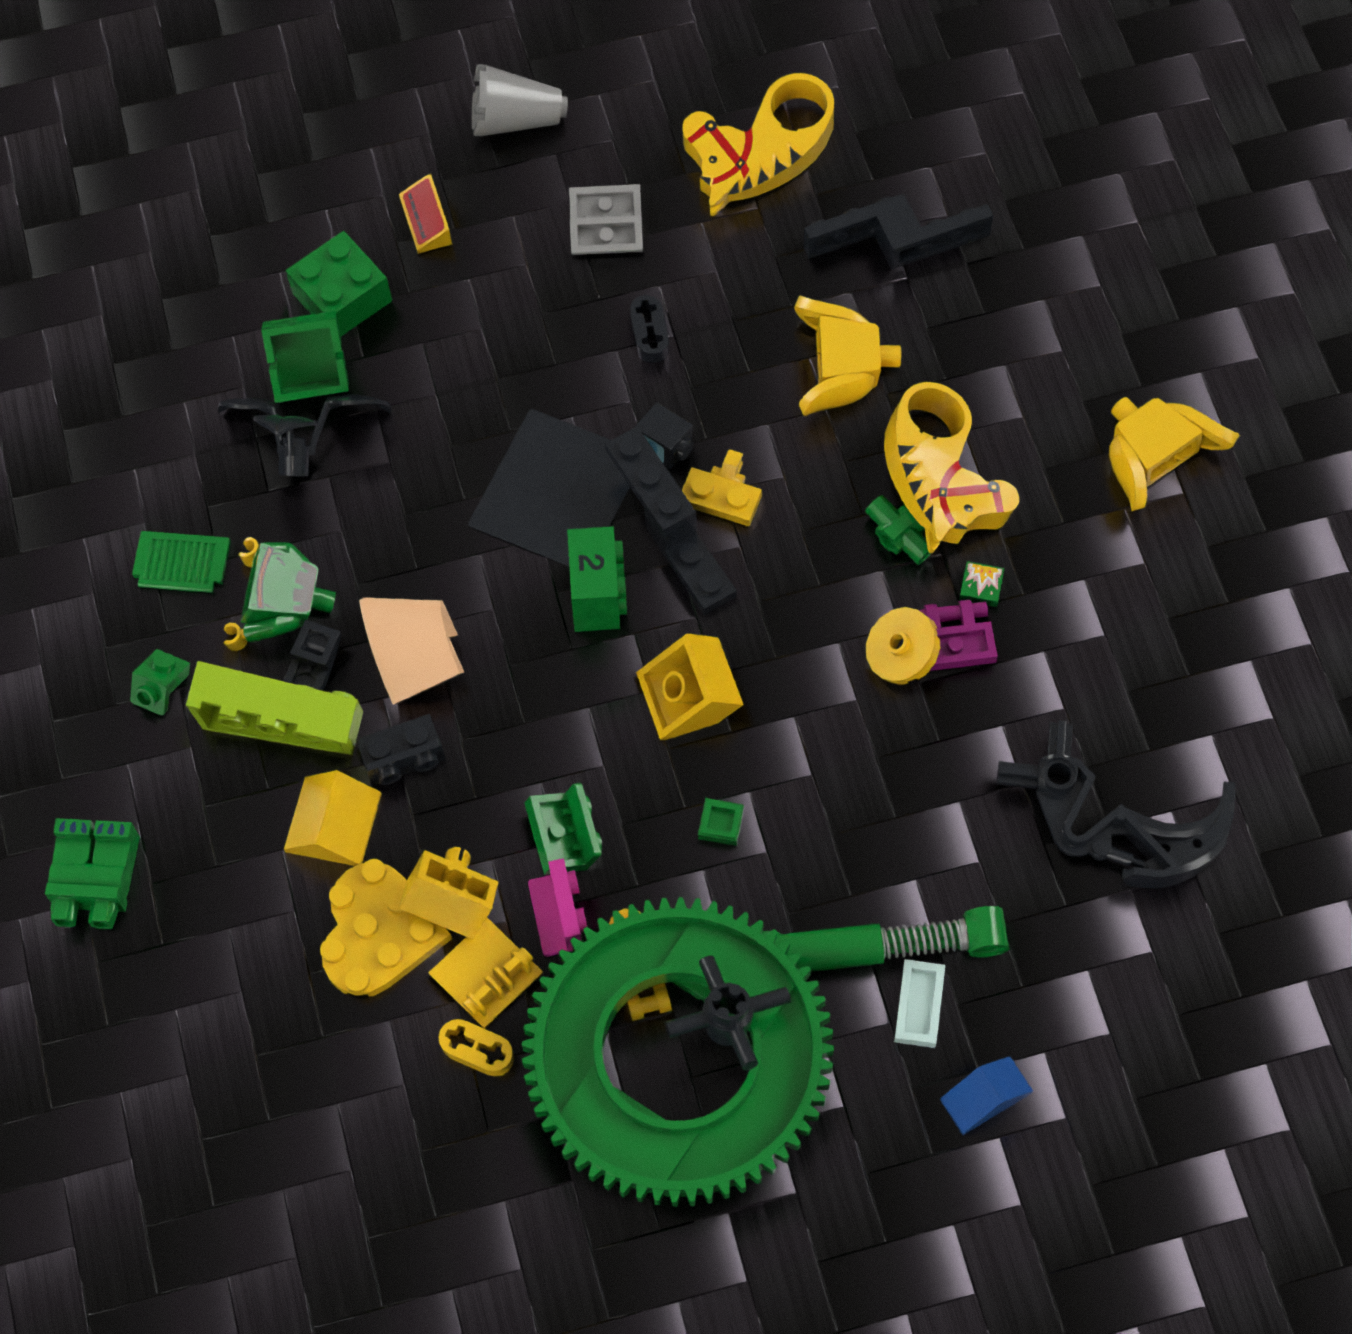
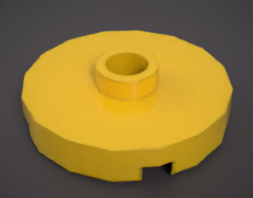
M908 607L893 609L880 617L870 630L866 642V658L872 671L885 681L898 685L909 684L908 681H912L915 678L919 680L927 675L936 663L941 648L935 622L921 611ZM903 639L902 646L897 649L899 642Z

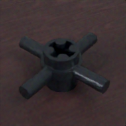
M714 956L703 957L699 961V965L710 989V994L705 999L703 1011L666 1021L667 1034L669 1038L706 1028L711 1040L717 1044L724 1046L733 1045L742 1069L751 1070L758 1065L757 1058L747 1037V1030L752 1024L754 1013L790 1003L789 991L787 987L749 997L746 990L741 986L724 982Z

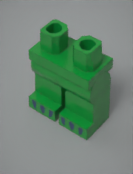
M56 818L54 826L56 842L53 862L50 866L49 883H47L45 895L51 902L52 922L58 927L76 926L78 909L90 910L88 923L91 927L113 929L118 912H126V897L129 892L140 839L139 834L131 822L96 820L94 826L91 820Z

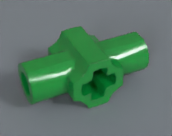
M880 495L867 507L865 513L878 525L875 534L878 536L880 543L889 552L898 555L903 550L917 565L922 564L930 557L932 553H929L926 537L922 534L925 528L913 517L905 505L897 509L884 495Z

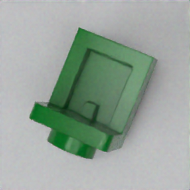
M156 649L132 672L130 701L156 714L164 715L168 711L169 695L189 676L190 663Z

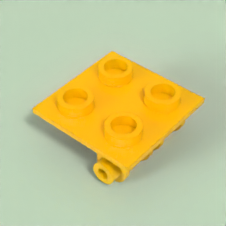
M486 918L474 939L468 937L463 939L428 973L485 1029L543 971L532 961L533 957L525 948L519 949L492 921Z

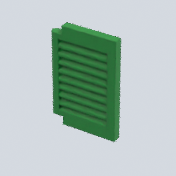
M141 531L132 575L134 578H139L138 587L213 593L215 584L223 585L231 540L227 537Z

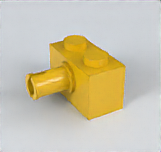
M460 847L450 848L446 852L445 858L424 850L407 879L399 909L474 939L492 910L498 881L468 869L471 856L467 850H464L461 861L458 860L461 851Z

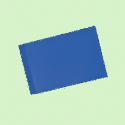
M1009 1056L979 1066L946 1093L940 1101L962 1135L1032 1094L1033 1090Z

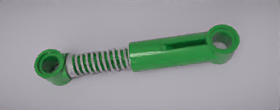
M999 906L977 907L966 911L963 914V918L958 919V921L954 919L950 923L946 920L944 924L939 921L937 925L932 922L930 926L925 922L923 927L918 923L916 928L912 924H910L909 928L905 925L901 929L896 926L894 930L889 926L886 931L877 923L788 934L777 932V940L775 942V945L788 940L790 942V949L786 956L799 952L801 962L797 968L809 966L811 972L884 964L886 955L890 959L893 954H895L896 958H898V954H902L905 957V953H909L912 956L913 952H916L919 956L920 951H924L926 955L929 950L933 954L934 950H938L941 953L942 949L948 952L949 948H952L955 952L957 947L961 951L967 950L972 957L983 958L997 956L1010 949L1003 909ZM763 931L762 935H765L770 931Z

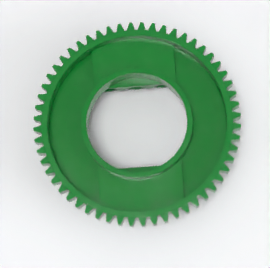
M683 897L678 898L675 908H671L667 899L662 898L659 910H655L651 902L647 900L644 904V913H639L634 905L631 904L628 905L627 918H624L615 910L613 911V924L610 925L603 918L597 919L599 932L596 933L590 928L585 927L583 929L586 938L585 942L574 937L570 940L574 953L562 949L559 951V957L563 965L550 962L548 967L554 979L548 977L540 978V985L546 992H534L532 995L534 1002L540 1007L528 1008L527 1010L528 1017L535 1021V1023L524 1024L525 1034L532 1037V1039L522 1041L523 1051L531 1054L522 1058L524 1068L533 1071L524 1075L526 1085L536 1086L528 1092L530 1101H541L534 1108L536 1116H548L541 1124L544 1132L556 1130L551 1137V1141L554 1147L566 1143L562 1151V1155L566 1160L578 1155L574 1164L577 1171H581L590 1165L588 1176L592 1182L605 1175L604 1188L609 1191L619 1182L620 1195L626 1197L630 1190L634 1188L636 1189L638 1202H642L648 1192L653 1193L655 1205H660L663 1197L668 1196L674 1207H677L680 1197H687L690 1206H695L697 1195H703L707 1203H712L713 1193L716 1191H720L725 1199L729 1198V1187L735 1185L742 1193L745 1192V1180L748 1178L757 1185L760 1184L762 1180L761 1170L764 1169L773 1175L776 1173L775 1159L784 1163L789 1161L787 1147L797 1151L801 1148V1142L796 1135L799 1134L807 1137L810 1135L811 1128L805 1120L818 1121L819 1112L813 1106H824L826 1096L818 1090H829L831 1080L824 1077L823 1074L832 1073L833 1063L825 1060V1058L833 1056L834 1046L824 1042L833 1038V1029L822 1027L830 1022V1013L819 1011L825 1006V997L813 996L819 990L818 981L805 982L811 976L810 967L797 968L801 962L799 952L786 956L790 949V942L788 940L775 945L777 940V931L775 929L762 935L764 926L762 920L757 921L751 927L748 926L749 913L744 912L735 920L733 919V907L730 905L722 914H718L716 901H712L705 911L702 910L699 898L695 899L691 909L686 908ZM706 956H714L725 983L741 986L746 990L749 997L787 987L791 998L790 1003L754 1013L752 1024L747 1031L750 1032L753 1051L758 1065L749 1070L746 1080L736 1095L718 1110L692 1120H665L612 1085L604 1066L606 1035L618 1011L641 991L658 984L672 982L696 999H702L705 1002V999L710 994V989L699 961Z

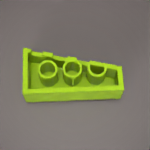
M197 661L186 702L187 708L203 730L353 755L363 715V710L358 700L349 693L342 691L329 693L316 690L310 686L296 685Z

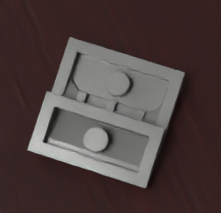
M640 184L569 188L572 255L643 252Z

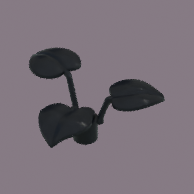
M348 394L326 397L318 421L299 416H278L275 408H282V403H275L273 400L263 398L223 400L219 402L218 413L228 408L259 409L269 414L254 416L253 420L275 435L277 453H279L278 474L284 476H308L309 455H315L317 441L328 412L331 409L344 405L374 404L391 414L392 407L390 403L378 398ZM316 426L309 445H306V438L294 437L293 429Z

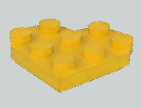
M370 859L365 863H360L346 870L329 892L331 911L338 925L330 932L320 947L322 965L330 982L347 995L351 993L356 996L365 994L375 996L387 990L452 940L451 934L446 928L399 909L407 880L393 867L383 864L378 859Z

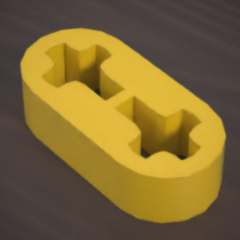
M461 1019L450 1020L441 1028L439 1044L445 1055L452 1060L490 1076H501L507 1073L513 1066L514 1054L512 1046L502 1036ZM460 1031H464L465 1039L472 1043L473 1047L458 1044L456 1049H454L448 1037L450 1034L457 1036ZM497 1047H501V1052L505 1059L503 1061L496 1060L493 1065L489 1064L487 1055L480 1052L481 1048L494 1052Z

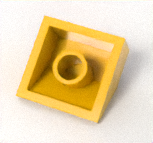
M686 633L636 672L660 740H668L718 724L743 706L718 637Z

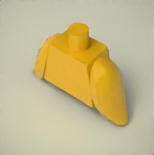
M798 296L794 307L796 313L808 326L817 331L818 385L808 391L798 404L803 416L817 411L849 405L862 399L872 388L878 385L881 367H900V345H880L879 327L876 324L869 323L866 318L852 309Z
M1125 397L1119 400L1111 410V414L1119 422L1115 426L1114 437L1109 446V457L1116 478L1128 497L1133 512L1145 508L1148 486L1199 452V448L1209 450L1230 449L1234 446L1240 435L1187 405L1164 403L1160 399H1152L1138 409L1129 398Z

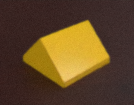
M338 770L305 777L284 851L352 866L363 863L381 792Z

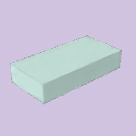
M905 959L894 1042L935 1048L945 965Z

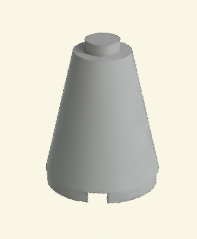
M477 64L474 81L479 82V86H476L472 98V130H474V136H487L558 125L560 118H566L568 99L566 96H562L561 89L491 66Z

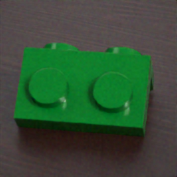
M582 783L572 784L566 793L529 796L524 802L544 875L550 874L549 861L564 858L566 870H575L576 872L588 870L601 856L602 840L599 833L595 831L591 817V802L588 796H585Z

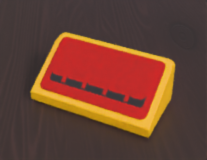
M431 174L427 175L399 194L418 254L452 244L449 227Z

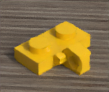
M729 449L722 468L713 466L711 473L691 467L682 492L695 510L748 527L751 525L762 497V489L744 484L746 476L739 474L743 465V453Z

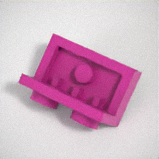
M564 858L548 862L551 875L528 881L542 951L545 957L558 955L561 949L568 952L574 951L570 940L574 937L582 941L581 933L587 927L584 909H575L572 895L580 894L575 870H566Z

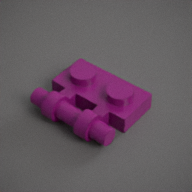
M971 600L958 601V605L937 607L936 604L924 605V609L919 610L935 622L937 635L940 638L941 648L936 663L930 671L997 662L998 655L991 622L975 623V618L988 617L986 601L971 603ZM960 620L962 624L941 628L940 622Z

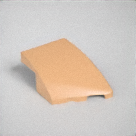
M372 597L359 600L370 647L393 705L464 673L450 641L451 638L458 636L443 600Z

